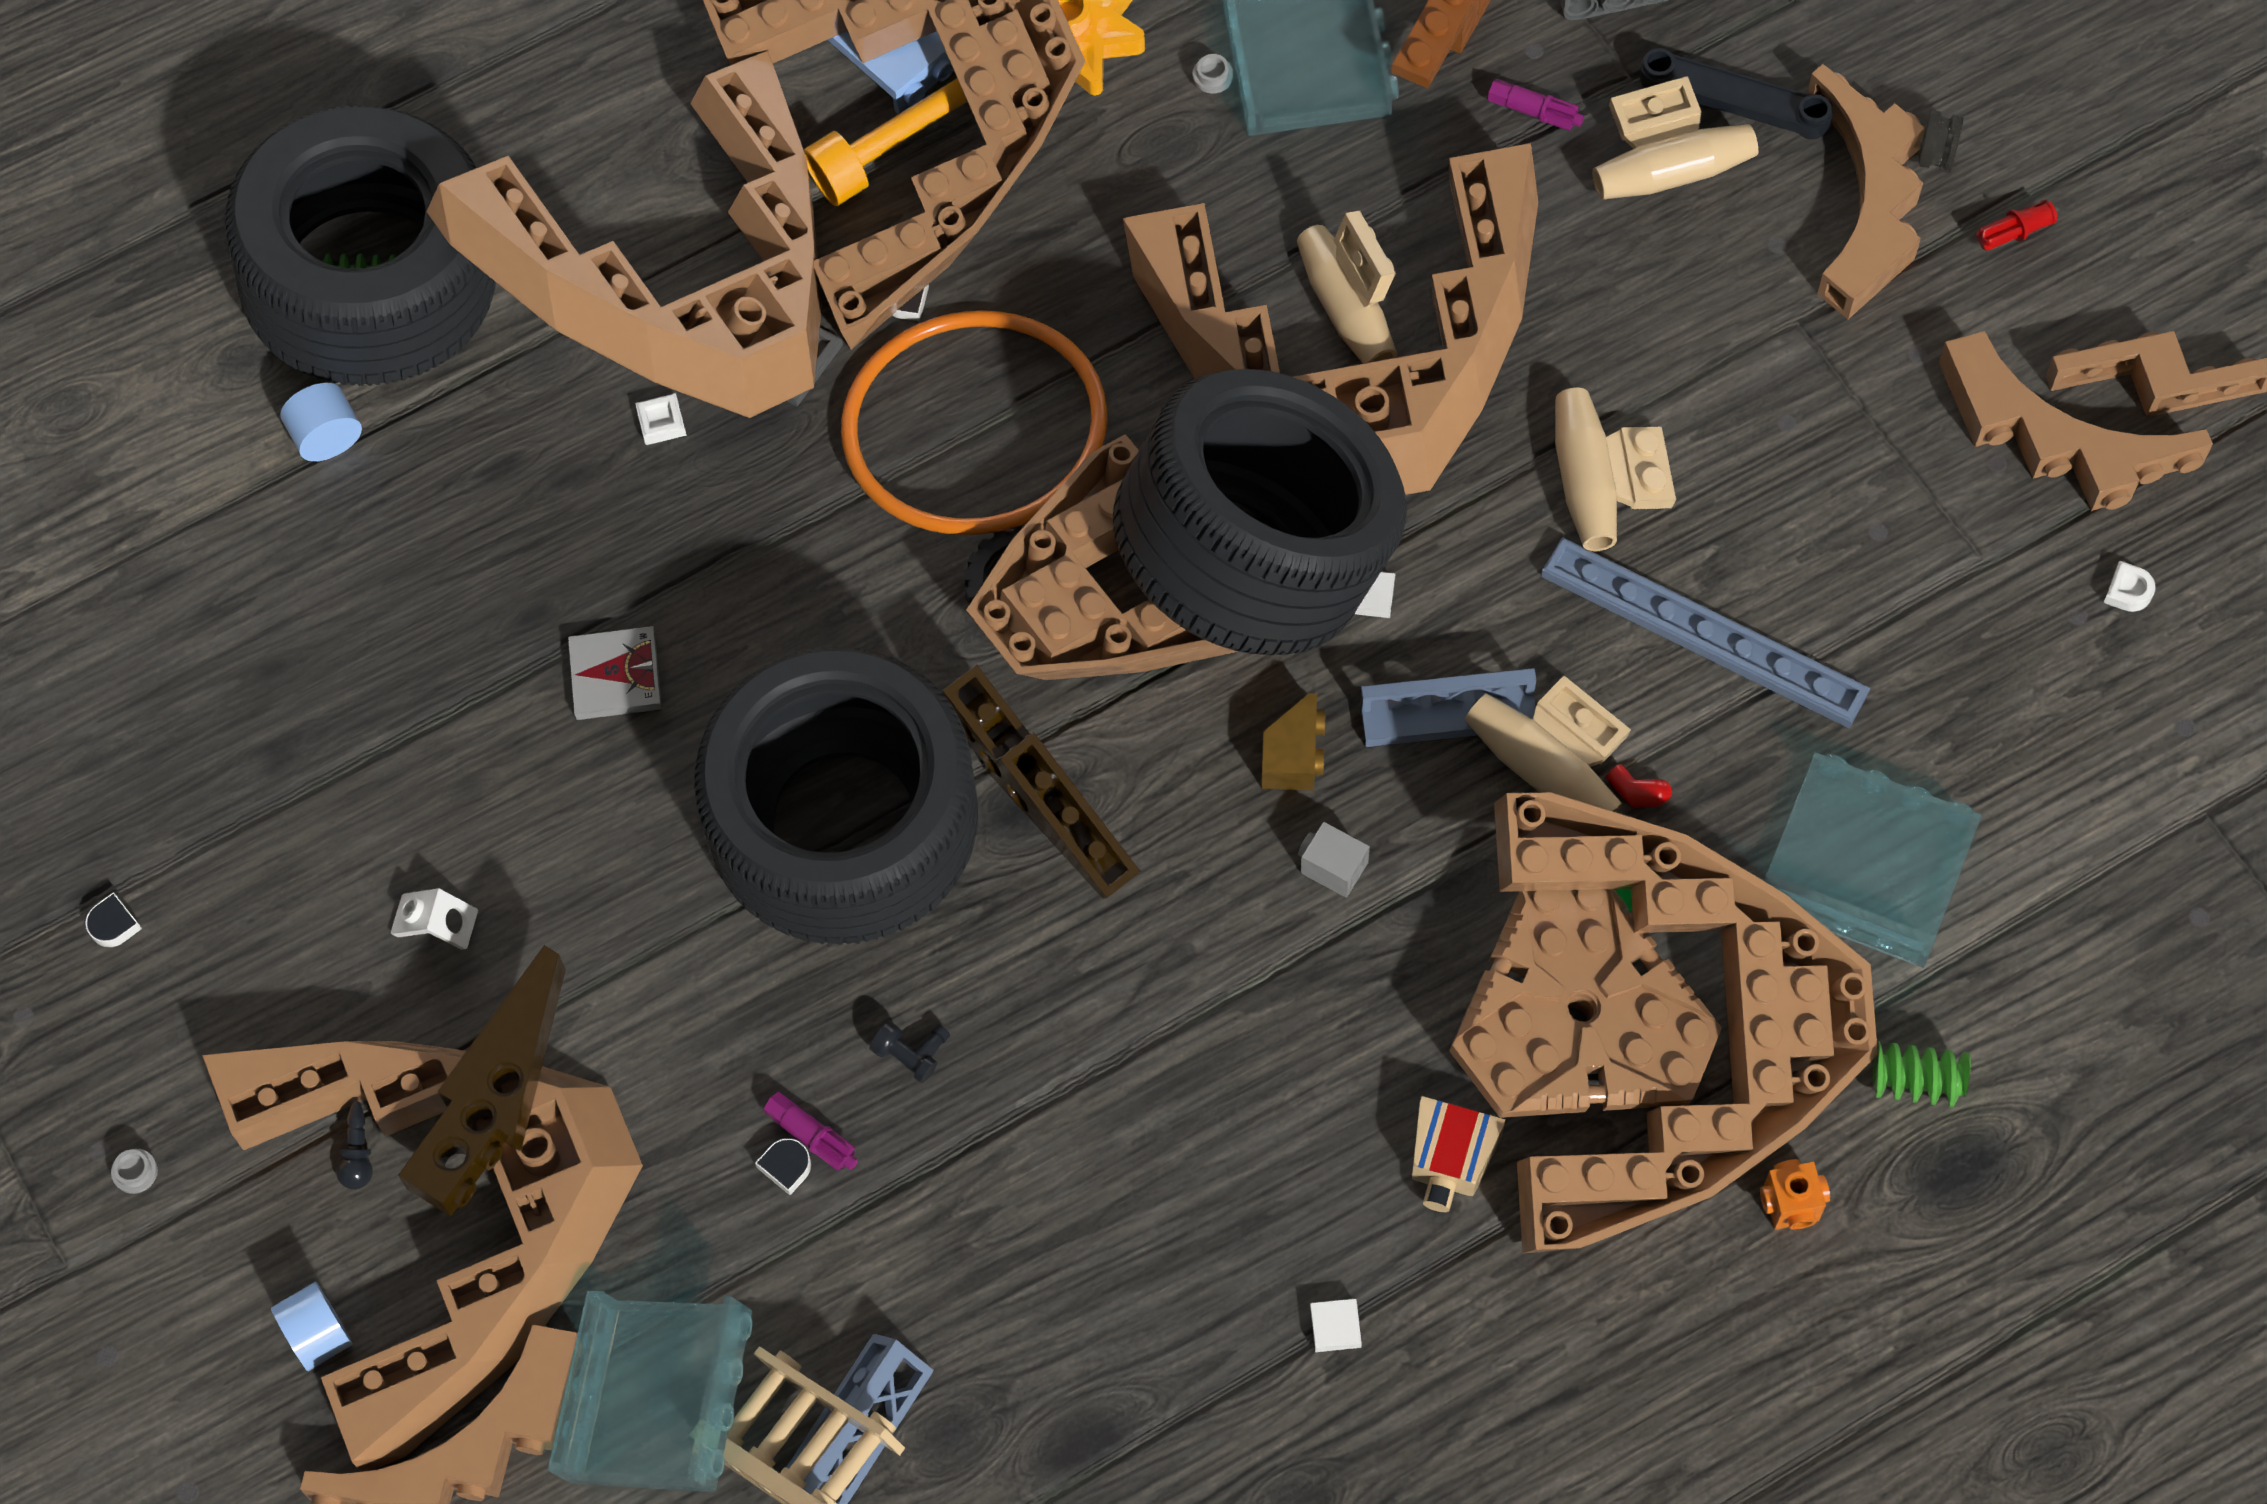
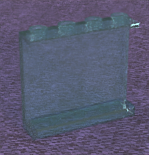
M1222 0L1248 136L1391 116L1392 99H1398L1399 97L1396 75H1389L1387 65H1391L1390 45L1388 41L1381 40L1380 32L1384 31V17L1382 8H1375L1373 0Z
M1815 752L1764 881L1788 895L1835 935L1924 968L1982 815L1973 812V809L1964 803L1957 801L1946 802L1931 796L1924 788L1913 785L1906 787L1890 781L1885 774L1879 771H1864L1848 765L1844 759L1836 755H1821Z
M587 1291L548 1471L571 1484L716 1492L718 1479L725 1465L724 1449L728 1431L731 1429L734 1421L733 1405L737 1385L741 1382L743 1376L742 1361L746 1341L752 1332V1310L731 1296H724L723 1304L624 1301L616 1300L603 1291Z

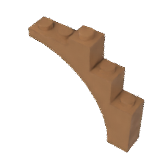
M1822 64L1812 73L1807 94L1821 95L1827 98L1832 106L1831 122L1844 139L1855 165L1860 201L1857 226L1843 251L1823 272L1817 294L1848 320L1915 260L1921 238L1910 224L1900 221V219L1917 205L1923 182L1919 180L1917 174L1911 168L1902 165L1920 149L1925 127L1921 125L1919 119L1914 114L1905 112L1895 103L1883 113L1871 98L1862 96L1852 88L1844 76L1831 71Z
M1985 331L1950 340L1944 344L1939 365L1974 446L1977 447L1987 443L1992 446L2000 445L2014 436L2033 479L2045 475L2051 478L2058 477L2073 468L2091 511L2104 507L2108 510H2113L2126 505L2132 499L2139 482L2141 484H2149L2160 479L2164 474L2175 471L2188 473L2198 469L2204 464L2213 445L2206 429L2178 435H2136L2107 430L2075 419L2046 403L2022 384L2000 359Z
M532 1325L521 1358L502 1390L473 1422L450 1440L415 1459L379 1470L346 1474L305 1471L300 1490L309 1500H312L311 1504H450L454 1489L457 1490L456 1495L474 1501H483L485 1495L499 1497L512 1444H516L515 1448L517 1450L532 1455H542L544 1449L558 1452L584 1343L576 1332Z

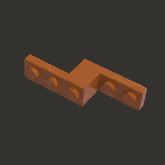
M1428 0L1392 63V74L1429 88L1449 51L1462 53L1491 0Z

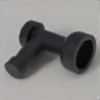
M889 1021L875 1035L869 1050L879 1057H886L891 1054L915 1073L914 1078L917 1081L924 1083L938 1064L932 1056L936 1053L941 1043L947 1041L950 1033L946 1028L937 1024L932 1029L931 1034L915 1049H912L901 1040V1029L892 1021Z

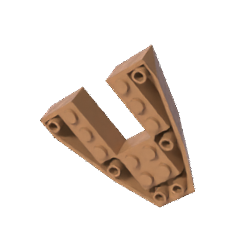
M1126 434L1090 453L1012 539L966 609L1016 674L1043 680L1140 673L1239 652L1215 645L1190 633L1168 618L1149 599L1122 614L1086 570L1092 564L1118 551L1113 530L1115 497L1120 483L1139 451Z

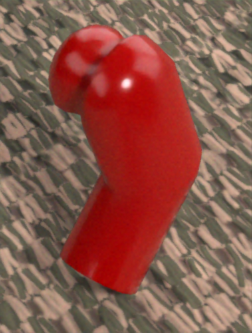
M1622 764L1610 770L1605 777L1624 801L1633 808L1659 807L1667 802L1672 795V788L1666 780H1635Z

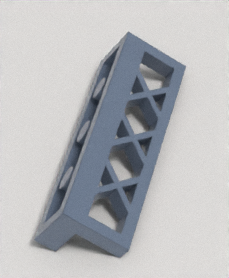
M1535 668L1362 686L1360 711L1365 747L1476 736L1475 731L1465 721V717L1474 704L1486 693L1532 719L1536 707L1534 697L1536 686Z
M873 1334L834 1395L868 1416V1412L874 1403L885 1401L886 1419L897 1429L934 1370L896 1339ZM903 1360L916 1372L905 1388L895 1390L893 1374ZM826 1407L824 1408L786 1468L789 1469L832 1411ZM847 1422L804 1481L807 1485L803 1490L812 1494L816 1488L819 1489L823 1482L828 1481L843 1461L842 1452L847 1444L858 1441L864 1432L861 1430L856 1432L858 1428ZM879 1443L837 1499V1504L849 1503L884 1449V1445Z

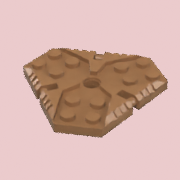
M1614 889L1518 892L1489 961L1493 965L1490 971L1485 970L1449 1050L1500 1118L1586 1112L1590 1104L1602 1103L1603 1111L1689 1105L1695 1096L1722 1027L1702 1001L1695 996V992L1684 982L1685 980L1681 974L1677 973L1670 960L1663 961L1655 951L1657 944L1653 938L1647 933H1634L1633 913L1628 910L1627 905ZM1639 960L1648 970L1642 976L1633 966ZM1509 971L1522 976L1521 983L1507 977ZM1568 1008H1576L1582 1011L1587 1021L1581 1022L1574 1019L1570 1015ZM1598 1074L1599 1085L1589 1086L1587 1075Z

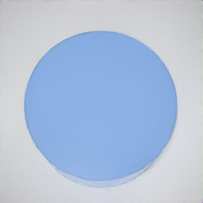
M319 383L300 390L284 404L280 413L281 420L301 457L308 461L327 460L346 451L358 440L362 431V426L342 389L333 383Z
M316 1281L271 1307L279 1327L307 1371L353 1345L334 1308Z

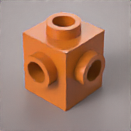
M1793 1159L1776 1164L1773 1167L1774 1170H1769L1764 1186L1760 1187L1764 1212L1771 1215L1774 1229L1790 1227V1229L1796 1230L1814 1225L1820 1220L1826 1202H1830V1191L1826 1177L1824 1175L1818 1176L1815 1162L1801 1164L1800 1160ZM1801 1189L1802 1193L1798 1194L1792 1190Z

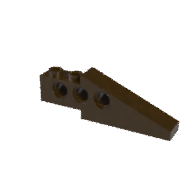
M978 665L969 669L941 691L957 713L969 744L986 764L983 767L986 772L1103 899L1111 896L1141 872L1034 732L1031 734L1028 732Z
M545 945L439 1088L438 1093L447 1108L398 1174L407 1190L450 1217L458 1207L463 1208L471 1200L476 1190V1181L485 1169L491 1170L497 1164L503 1153L502 1145L504 1143L518 1151L522 1149L566 971L560 955ZM509 1080L519 1081L518 1087L513 1092L507 1094L499 1092L504 1082ZM479 1118H493L490 1126L482 1131L472 1130L474 1122ZM452 1155H466L464 1162L456 1168L445 1167L447 1160Z

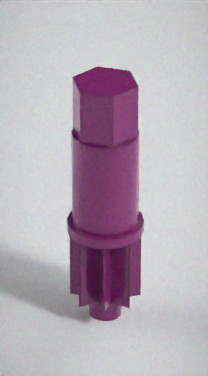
M1499 79L1493 81L1489 90L1488 101L1537 118L1542 123L1545 122L1570 131L1574 125L1581 127L1584 121V115L1578 113V105L1555 98L1550 94L1546 96Z
M779 1091L770 1097L763 1108L764 1113L805 1144L811 1153L816 1154L837 1171L841 1168L844 1169V1167L852 1170L856 1166L858 1159L853 1156L856 1147L834 1132L830 1126L823 1125Z

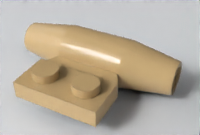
M1687 76L1610 99L1609 107L1621 139L1625 140L1633 149L1594 167L1592 174L1595 189L1602 200L1650 195L1713 177L1758 155V142L1750 124L1699 129L1701 110Z
M1361 212L1345 213L1335 238L1323 225H1314L1304 230L1297 238V245L1310 284L1339 336L1363 364L1396 358L1397 351L1383 310L1378 303L1384 300L1396 273L1391 260L1384 254L1376 240L1373 229L1368 226Z
M1569 388L1557 394L1555 398V445L1566 504L1584 549L1588 551L1606 550L1617 542V501L1631 506V509L1672 508L1676 501L1662 427H1621L1619 431L1606 437L1589 392L1586 389Z
M1563 676L1537 703L1532 719L1487 693L1474 704L1466 715L1465 721L1496 757L1539 793L1551 792L1616 813L1621 807L1622 803L1590 767L1598 764L1602 765L1627 738L1631 729L1567 677Z

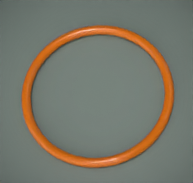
M981 310L951 313L929 319L901 332L878 349L864 364L855 377L844 403L841 418L842 447L847 464L862 490L877 505L899 520L922 529L944 534L980 535L1001 532L1028 523L1090 453L1103 446L1108 422L1107 403L1102 383L1091 362L1071 340L1055 329L1031 318L1000 311ZM961 328H1003L1039 339L1062 354L1072 364L1085 385L1091 408L1090 431L1085 448L1073 469L1057 486L1026 506L1007 513L982 518H951L924 512L907 505L882 487L869 471L863 459L858 440V417L869 386L887 363L899 353L923 339Z

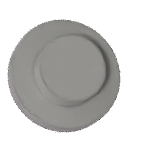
M1218 54L1205 55L1197 62L1193 69L1195 85L1206 93H1220L1226 90L1233 80V69L1230 63Z
M130 1149L122 1152L115 1159L111 1169V1176L115 1185L121 1191L129 1194L141 1193L147 1190L154 1183L158 1173L155 1159L150 1153L142 1149Z

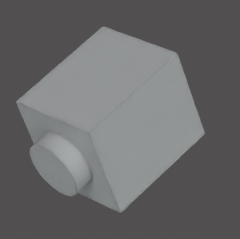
M1323 822L1317 833L1309 832L1300 846L1298 855L1302 857L1301 874L1347 898L1368 864L1370 846Z

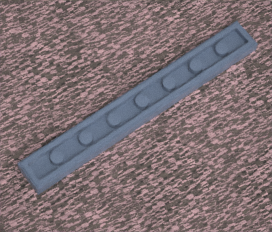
M1563 537L1542 570V578L1849 729L1869 694V687L1592 551H1588Z

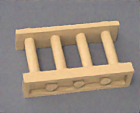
M760 1346L754 1354L770 1371L727 1427L722 1425L717 1432L702 1421L691 1435L712 1457L781 1504H837V1499L879 1443L899 1456L905 1449L892 1435L896 1427L886 1418L875 1411L870 1417L866 1416L800 1373L801 1365L786 1353L779 1351L774 1356ZM785 1381L800 1390V1393L758 1448L753 1446L749 1452L741 1448L745 1443L742 1440L743 1436ZM816 1402L832 1411L789 1469L784 1467L780 1473L772 1469L775 1465L772 1459ZM847 1422L864 1432L821 1490L816 1488L812 1494L803 1490L807 1485L804 1481Z

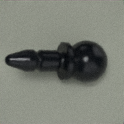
M358 1101L353 1102L347 1117L349 1128L347 1129L346 1143L348 1147L339 1149V1154L343 1158L338 1163L336 1169L338 1181L344 1187L353 1190L366 1186L373 1175L372 1164L367 1159L371 1154V1149L363 1148L365 1143V1129L363 1128L365 1116L362 1105Z

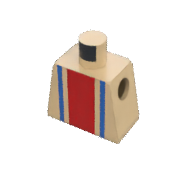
M1424 1096L1421 1097L1412 1179L1428 1184L1423 1200L1424 1206L1438 1212H1449L1454 1192L1467 1196L1475 1194L1501 1141L1505 1119Z

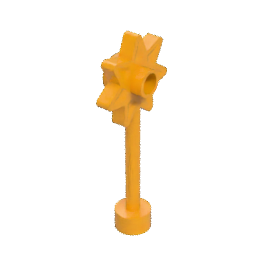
M1058 0L1085 59V63L1075 82L1090 95H1099L1103 91L1104 59L1139 55L1145 50L1144 31L1122 16L1132 0ZM956 78L850 145L838 132L832 131L803 149L807 159L808 172L825 198L832 205L838 206L866 189L869 183L863 166L965 104L967 99L958 79Z

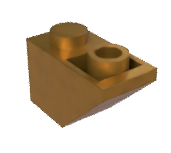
M1308 693L1264 731L1262 789L1314 791L1315 775H1323L1324 749H1316V735L1325 736V710L1317 709V694Z

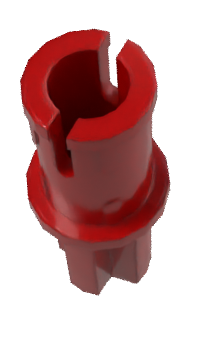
M2044 199L2020 211L2010 210L2005 218L1981 227L1976 233V239L1980 243L1981 248L1987 251L2014 239L2021 242L2027 238L2028 234L2055 224L2057 222L2056 209L2051 201Z

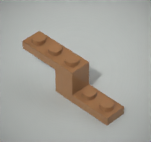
M2148 332L2134 340L2124 342L2110 340L2091 349L2081 351L2078 349L2064 350L2053 356L2045 376L2050 391L2131 374L2145 415L2150 417L2267 392V358L2260 360L2245 358L2231 366L2217 369L2213 366H2207L2190 374L2175 332L2162 334Z

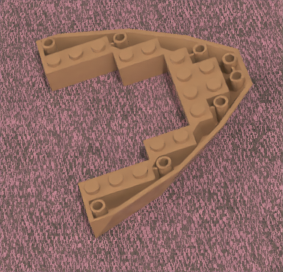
M703 0L730 65L767 50L772 63H775L846 31L849 32L862 63H865L937 31L986 145L911 177L925 209L924 213L814 261V269L836 322L851 350L891 317L896 310L945 271L978 233L1042 146L1085 63V59L1058 0Z
M768 50L706 75L690 103L748 182L741 188L728 213L764 262L665 306L660 307L614 241L579 255L509 156L439 183L426 212L448 243L561 334L654 383L748 418L814 388L822 301L820 281L814 269V261L818 259L807 159Z
M1531 143L1449 158L1450 187L1468 268L1432 274V299L1443 346L1442 350L1294 377L1331 394L1357 413L1373 429L1388 449L1400 474L1406 495L1432 489L1482 412L1521 323L1538 209ZM1204 203L1123 218L1133 277L1194 379L1214 372L1239 369H1256L1280 373L1267 305L1225 312Z
M1551 792L1506 793L1494 803L1500 892L1631 889L1634 933L1721 931L1733 1104L1661 1106L1646 1112L1649 1153L1528 1157L1518 1161L1517 1173L1523 1254L1582 1248L1713 1197L1805 1130L1878 1055L1871 964L1785 893L1686 834Z
M344 1041L202 1056L230 1132L241 1148L246 1150L350 1107L355 1101L362 1102L366 1099L374 1119L385 1137L439 1115L446 1110L447 1106L439 1095L438 1090L466 1051L400 1041ZM542 1066L522 1149L518 1151L504 1143L502 1145L503 1153L497 1164L493 1167L523 1244L436 1280L452 1322L321 1377L351 1461L360 1472L373 1471L410 1454L517 1363L521 1358L532 1325L546 1326L593 1262L643 1167L611 1087ZM509 1080L504 1082L499 1092L502 1094L513 1092L518 1087L519 1081ZM479 1118L475 1122L478 1131H482L490 1126L493 1118Z

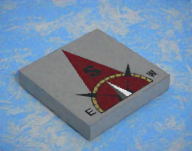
M653 626L568 637L576 720L662 709L656 635Z

